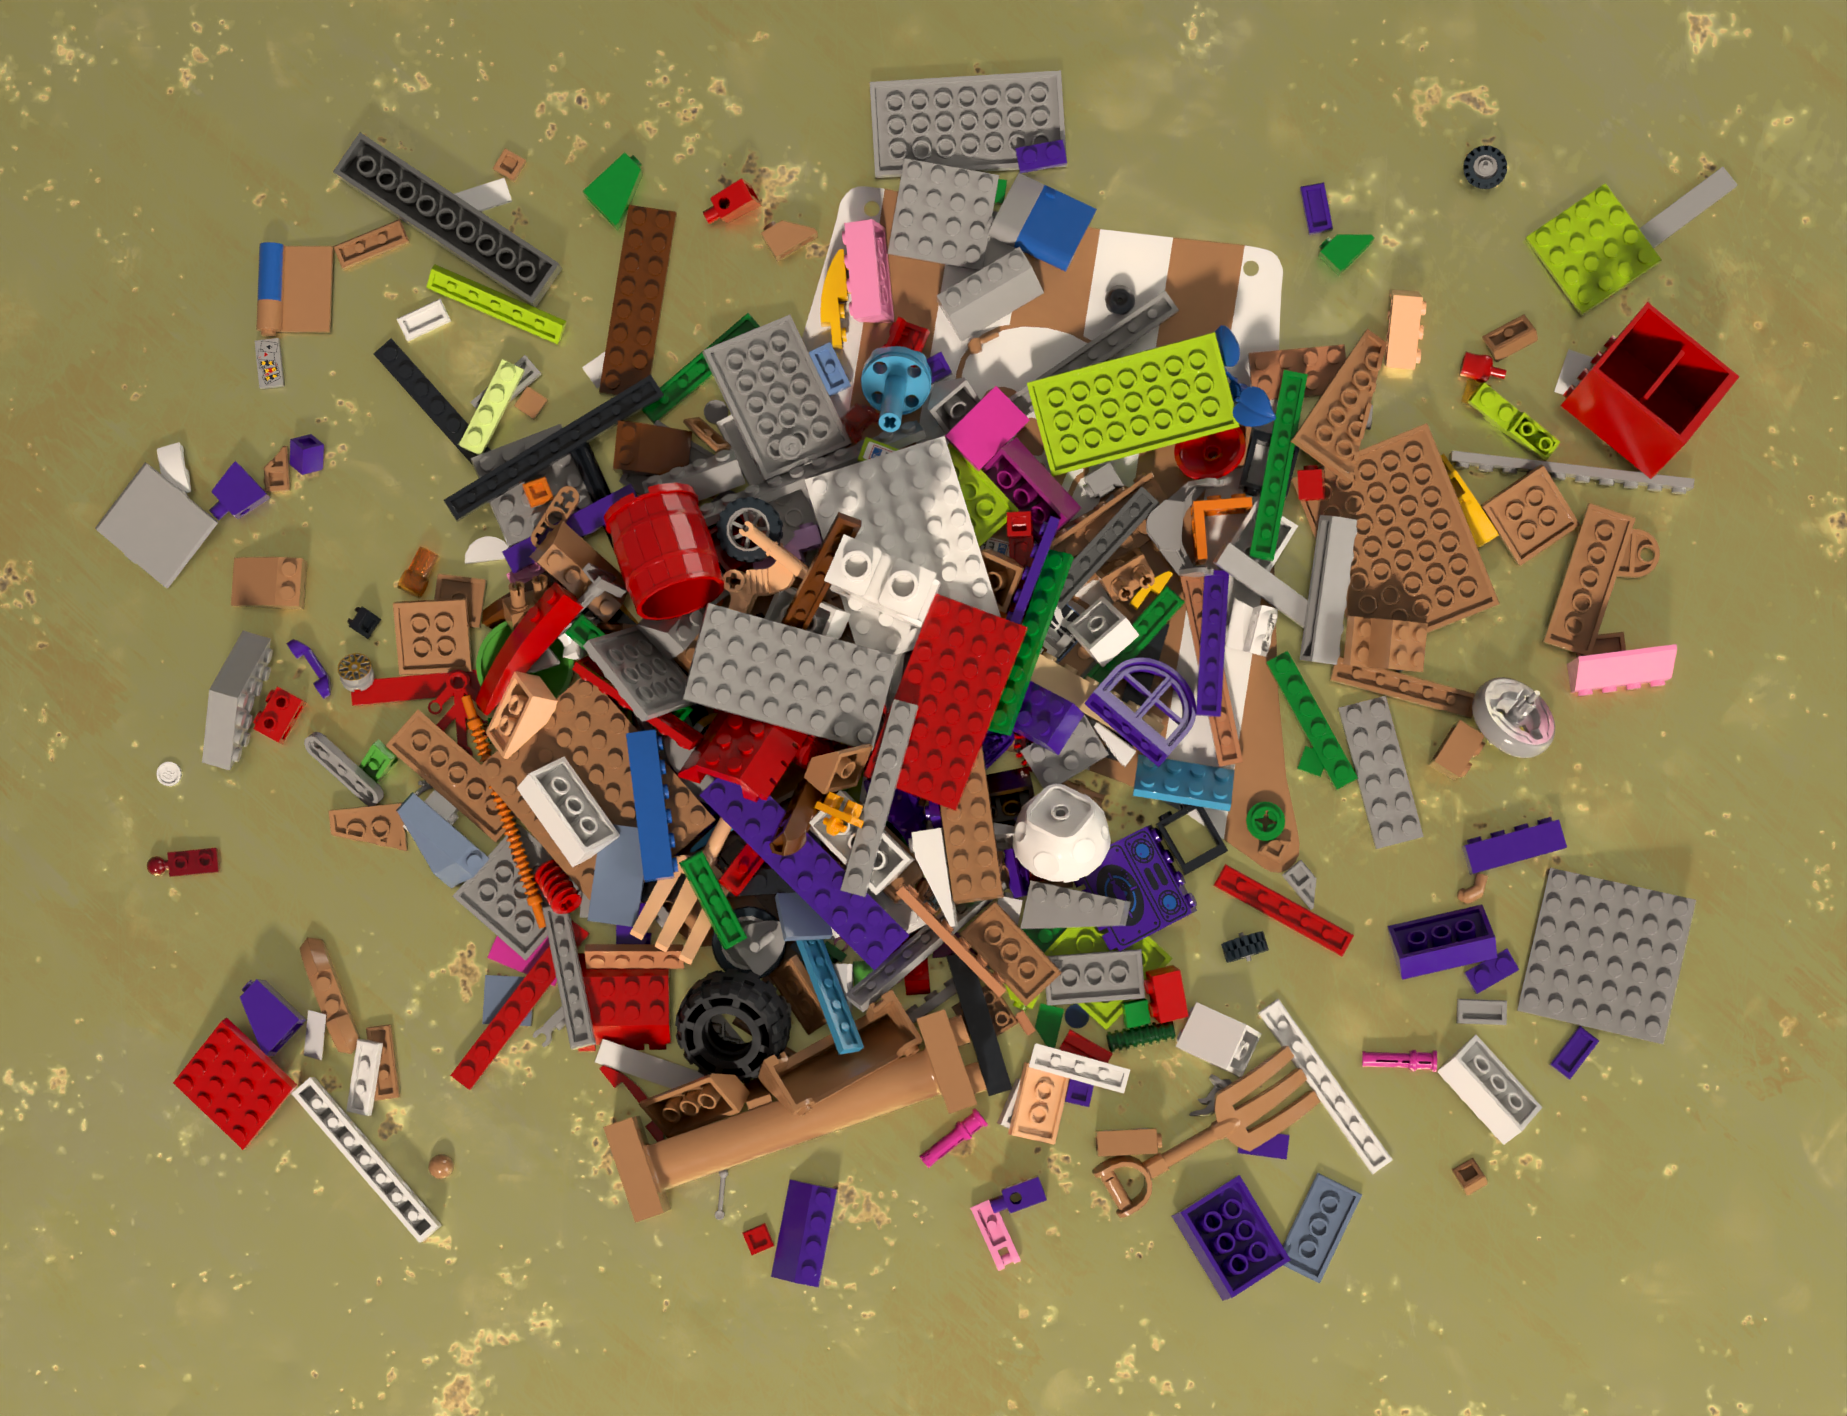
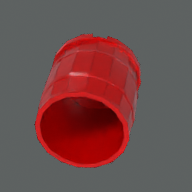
M676 482L648 487L649 493L642 494L636 498L634 493L624 496L610 506L604 514L606 531L611 534L614 553L626 589L635 605L637 614L644 619L663 620L690 614L717 599L724 590V580L718 563V555L716 554L706 520L699 509L698 495L689 484Z

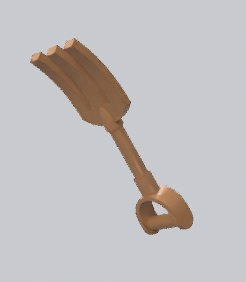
M1282 1046L1247 1074L1216 1092L1214 1099L1216 1121L1212 1122L1208 1128L1162 1154L1159 1152L1144 1162L1131 1155H1119L1107 1159L1092 1170L1094 1177H1100L1118 1207L1116 1214L1119 1218L1127 1217L1142 1208L1152 1194L1151 1180L1170 1170L1169 1167L1216 1140L1227 1138L1241 1149L1252 1151L1288 1128L1320 1103L1315 1091H1307L1283 1110L1255 1127L1246 1130V1127L1268 1113L1307 1080L1302 1069L1295 1068L1284 1078L1236 1108L1232 1106L1261 1086L1294 1058L1289 1046ZM1120 1167H1133L1145 1176L1144 1187L1134 1199L1131 1200L1113 1170Z

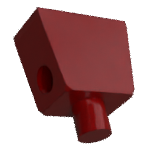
M741 178L712 196L710 200L713 206L703 211V215L709 224L720 218L724 222L730 223L762 205L751 184Z

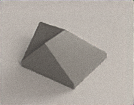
M958 378L935 382L927 409L943 432L947 434L981 400L967 379Z

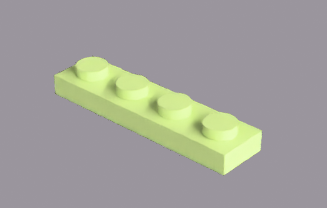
M502 359L459 443L460 447L477 455L484 453L525 372L524 369Z

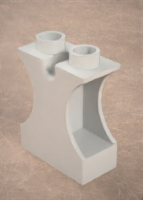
M845 534L824 579L825 582L832 584L830 587L832 592L922 629L934 597L941 586L940 581L935 580L937 573L904 559L888 555L878 548Z

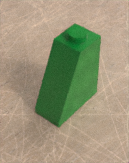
M625 152L583 190L584 196L617 231L623 224L628 207L631 205L643 176L640 169L642 166L640 161L634 155L629 157Z

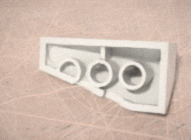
M943 828L912 832V838H909L910 852L915 853V858L950 927L958 926L956 905L953 902V895L950 891L951 881L949 868H947L948 859Z

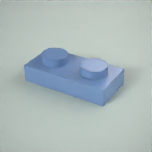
M831 342L809 352L829 397L851 387Z

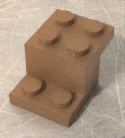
M1348 616L1343 665L1423 672L1428 624Z

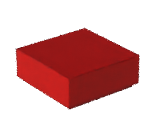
M766 1223L742 1233L751 1255L775 1246Z

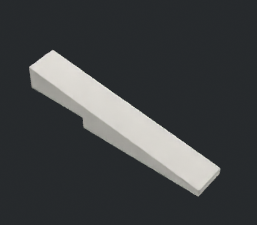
M602 1039L595 1059V1063L671 1089L704 1077V1075L696 1070Z

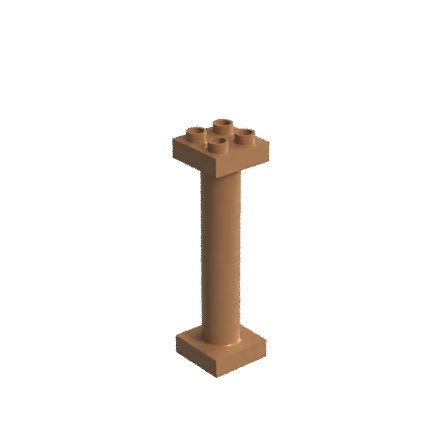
M943 1009L917 1018L926 1046L923 1051L889 1063L812 1106L813 1110L802 1117L799 1114L793 1115L779 1101H775L654 1144H649L640 1116L631 1117L603 1127L635 1223L665 1213L671 1209L666 1190L922 1101L942 1096L949 1114L977 1105L974 1094L983 1092L987 1088L978 1062L964 1066L958 1047L971 1042L961 1014L948 1019L946 1011Z

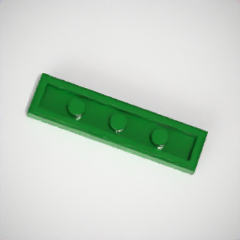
M699 851L679 862L724 950L745 940L747 936L703 851Z

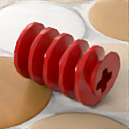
M555 860L546 861L537 869L534 879L541 891H543L553 912L566 914L579 907L582 898L578 895L569 876Z

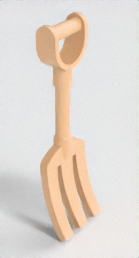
M722 817L717 822L703 850L717 880L723 875L715 866L718 861L717 856L732 829ZM690 855L674 856L677 857L679 872H674L675 878L657 881L630 932L631 935L640 940L643 939L681 873L684 874L679 862L690 857ZM687 877L654 946L664 952H667L697 901V897ZM720 884L725 896L727 897L729 890H727L724 886ZM703 908L679 957L680 960L690 965L712 926Z

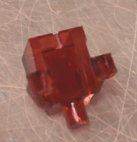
M856 402L840 419L845 425L846 433L855 443H858L859 439H862L861 433L865 431L864 427L868 428L873 422L878 424L880 414L872 407L860 405Z

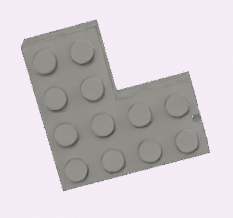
M242 631L209 689L202 763L231 770L234 762H239L242 748L248 746L251 734L247 732L253 718L249 713L254 704V697L260 695L263 681L267 682L271 672V668L268 667L273 654V649H270L271 638Z

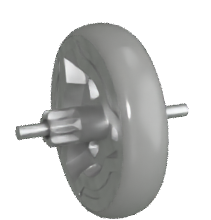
M1505 677L1493 678L1481 685L1473 698L1472 711L1475 722L1488 740V743L1493 744L1506 754L1519 758H1532L1547 750L1555 736V721L1548 705L1539 696L1540 692L1534 691L1520 681Z

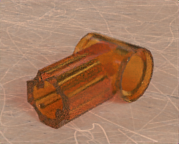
M419 547L409 569L403 572L397 588L420 599L428 586V578L439 555Z

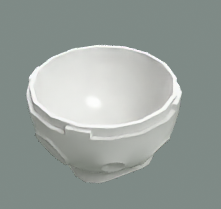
M1052 784L1044 788L1042 792L1022 806V810L1015 823L1012 842L1015 858L1017 857L1020 863L1035 876L1050 881H1064L1066 883L1077 881L1079 878L1089 875L1101 865L1110 848L1111 837L1104 815L1105 812L1088 795L1062 784Z

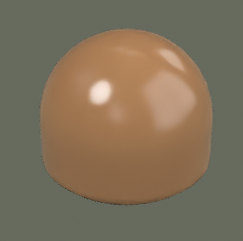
M439 1154L430 1160L428 1168L433 1177L444 1179L452 1174L454 1164L449 1156Z

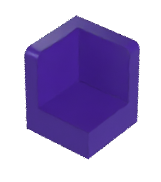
M312 434L290 439L289 463L295 470L304 475L323 469L324 444Z

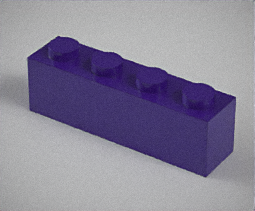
M1548 817L1537 820L1538 825L1530 828L1528 823L1515 826V832L1505 834V830L1490 833V839L1482 840L1481 836L1468 839V845L1462 846L1469 874H1475L1567 848L1560 821H1552V818Z

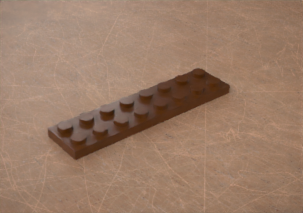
M629 205L599 394L616 396L652 374L677 212L634 205Z

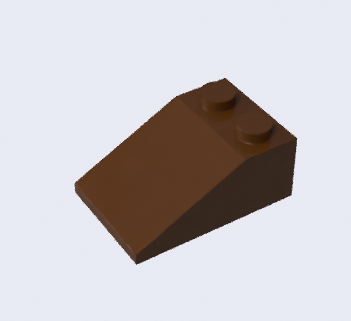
M618 421L613 470L615 473L660 476L670 472L673 468L687 466L690 461L692 431L645 423Z

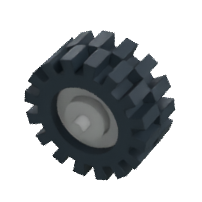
M1489 145L1479 146L1473 149L1465 158L1463 165L1464 175L1474 187L1490 189L1503 181L1507 173V161L1499 149Z
M1263 931L1245 936L1241 932L1238 933L1239 938L1221 944L1227 963L1244 958L1248 962L1251 961V956L1269 950Z

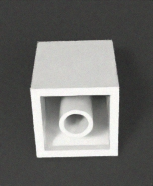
M1196 1002L1195 1006L1188 1012L1189 1017H1187L1188 1021L1185 1028L1177 1036L1178 1043L1176 1047L1241 1078L1262 1034L1240 1021Z

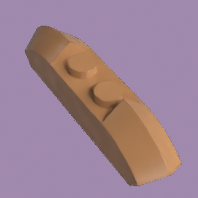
M307 937L299 949L322 1014H326V1026L338 1052L352 1054L356 1049L357 1039H360L329 953L322 939Z

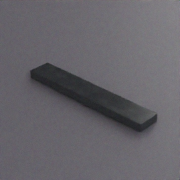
M1166 624L1136 658H1150L1159 661L1169 624ZM1134 672L1130 674L1150 691L1155 674L1148 672ZM1127 682L1122 701L1128 703L1130 700L1141 706L1147 698ZM1112 731V733H1114V734L1117 735L1119 738H1121L1123 741H1125L1126 743H1128L1130 746L1133 747V745H1132L1130 742H1128L1124 737H1122V736H1120V735H1118L1117 733H1115V732ZM1107 747L1106 751L1109 755L1105 758L1118 761Z
M956 953L946 955L988 1096L1011 1090L1012 1086L979 977Z

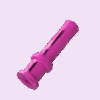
M1416 1050L1409 1051V1053L1363 1051L1362 1067L1409 1068V1070L1414 1072L1416 1069L1432 1070V1072H1437V1050H1433L1432 1053L1417 1052Z
M976 1108L962 1122H956V1128L919 1155L928 1168L963 1140H970L972 1135L981 1127L988 1126V1123Z

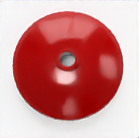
M1237 427L1177 443L1174 448L1175 461L1179 469L1192 479L1221 478L1232 472L1242 461L1246 450L1245 436L1241 428Z

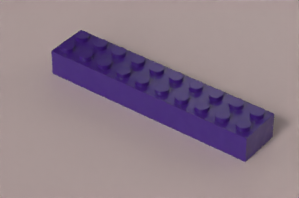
M717 777L699 794L874 971L910 936L868 893L866 897L841 891L846 871L808 833H806L805 845L798 852L787 856L772 853L769 844L785 810L771 796L767 800L759 798L757 802L743 798L741 785Z

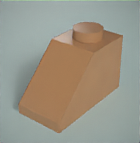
M782 220L778 223L776 221L769 223L763 228L764 231L761 232L763 240L777 262L818 238L815 228Z

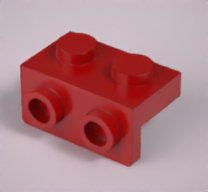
M898 317L896 322H893L890 327V337L887 344H884L882 348L900 346L922 352L930 331L906 322L902 317Z

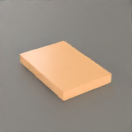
M1024 1062L1008 1134L1055 1145L1070 1078L1030 1068L1029 1063Z

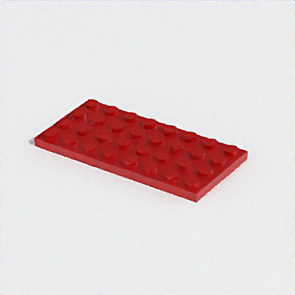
M936 593L894 697L896 700L919 706L896 789L957 811L1028 630L1027 627ZM892 705L864 773V777L872 779Z

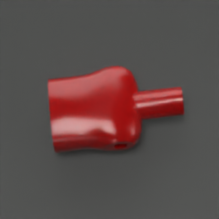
M1466 351L1459 376L1483 383L1487 382L1490 376L1504 379L1507 370L1494 367L1493 359L1489 355H1478Z

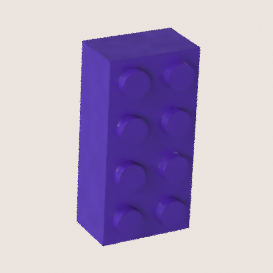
M1030 681L1013 731L1059 755L1084 716V713L1074 703Z

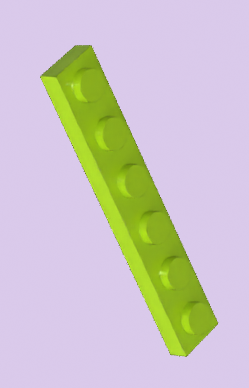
M436 264L431 268L426 288L557 345L561 341L566 325L565 320Z

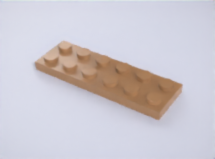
M1588 503L1543 639L1544 643L1583 656L1592 654L1636 518Z
M418 709L385 746L496 843L505 833L506 829L502 828L504 825L503 822H500L502 817L497 814L499 809L495 808L497 802H493V799H495V796L491 795L493 790L489 789L490 785L476 770L481 764ZM511 811L510 814L514 815V818H512L514 822L518 817Z

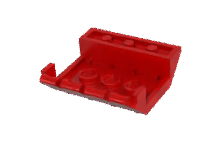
M720 710L704 733L701 744L694 748L679 771L678 777L700 784L707 774L741 785L743 798L754 802H757L759 798L767 800L775 788L774 784L779 782L787 769L786 767L789 766L798 752L796 748L801 747L808 734Z
M578 953L596 1040L595 1045L579 1048L578 1051H596V1045H600L602 1039L620 1045L624 1044L625 1047L634 1050H645V1044H649V1050H666L667 1044H671L669 976H671V969H586L585 953Z

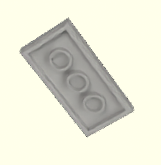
M1141 949L1047 956L1062 972L1045 988L1047 1006L1145 998Z

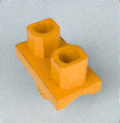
M829 791L824 802L817 801L814 808L832 815L830 819L825 817L823 824L827 825V833L835 836L839 832L844 833L847 826L843 825V821L862 828L864 821L860 820L859 817L863 806L848 800L843 812H841L839 809L844 797Z

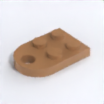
M1632 529L1617 577L1640 578L1649 574L1656 567L1660 557V550L1657 541L1651 534L1644 530ZM1643 548H1648L1653 552L1651 561H1644L1641 558L1640 552Z

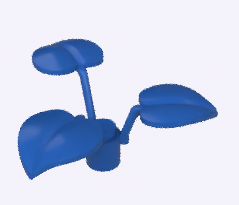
M1222 325L1214 332L1216 333L1224 367H1233L1237 364L1240 357L1239 344L1233 332L1227 326ZM1225 367L1226 375L1231 380L1229 386L1233 401L1238 402L1233 408L1235 420L1239 424L1248 427L1262 426L1274 421L1276 416L1265 391L1259 387H1248L1244 383H1238V379L1230 374Z

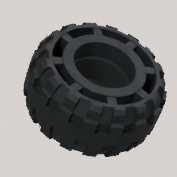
M728 968L726 972L717 970L708 973L706 977L701 980L699 979L690 988L681 1002L676 1015V1039L680 1048L685 1051L683 1055L690 1065L694 1063L699 1068V1073L704 1076L708 1074L736 1075L742 1083H747L752 1078H758L765 1059L774 1054L778 1059L779 1055L785 1051L790 1038L791 1017L787 1013L788 1006L782 995L778 996L776 993L777 988L771 982L767 981L766 983L759 979L760 975L751 971L747 974L742 973L741 969ZM719 1014H730L740 1018L749 1027L752 1041L744 1044H734L724 1040L714 1030L711 1017Z

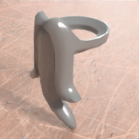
M1211 1074L1209 1080L1214 1085V1088L1206 1098L1198 1099L1201 1104L1208 1106L1205 1109L1193 1111L1189 1115L1205 1117L1214 1114L1215 1094L1232 1083L1231 1080H1221Z

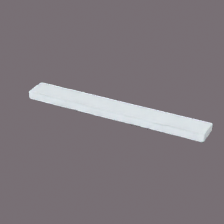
M1275 1000L1258 1012L1281 1046H1289L1294 1055L1291 1061L1296 1068L1302 1069L1307 1078L1306 1082L1315 1091L1323 1106L1369 1171L1374 1174L1391 1162L1392 1158L1280 1000Z

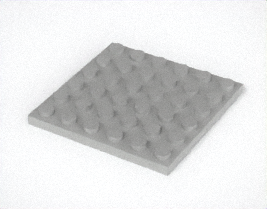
M1550 868L1517 1010L1664 1045L1696 900Z

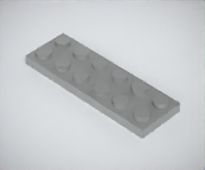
M1386 696L1339 707V715L1354 771L1358 777L1357 782L1375 849L1424 837Z

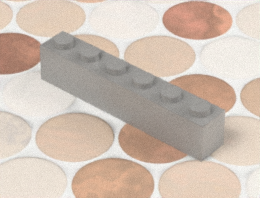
M1320 515L1300 660L1337 665L1340 656L1341 634L1344 630L1343 619L1344 611L1347 607L1346 597L1350 584L1351 562L1354 558V540L1357 535V520L1327 515Z

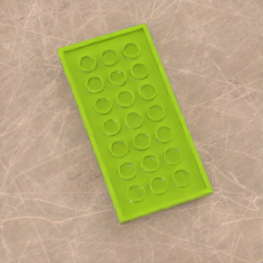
M1215 332L1027 382L1052 476L1240 427V424L1233 416L1235 405Z

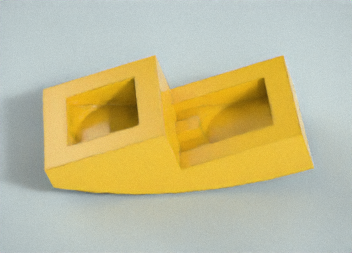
M1167 571L1155 577L1154 584L1152 586L1148 584L1149 588L1147 589L1141 588L1133 597L1129 606L1137 611L1150 591L1158 596L1173 573Z

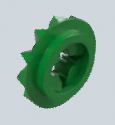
M1257 803L1247 814V829L1253 837L1259 840H1273L1282 833L1285 827L1284 813L1274 803ZM1266 811H1268V819L1276 822V824H1269L1265 832H1263L1262 823L1255 821V819L1263 818Z

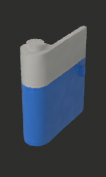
M1018 173L996 217H990L986 228L990 229L988 232L989 236L1016 249L1020 247L1023 252L1067 272L1097 209Z

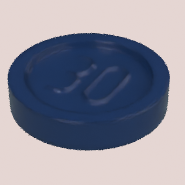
M1073 1004L1067 1008L1065 1021L1070 1027L1082 1028L1088 1023L1089 1014L1078 1004Z

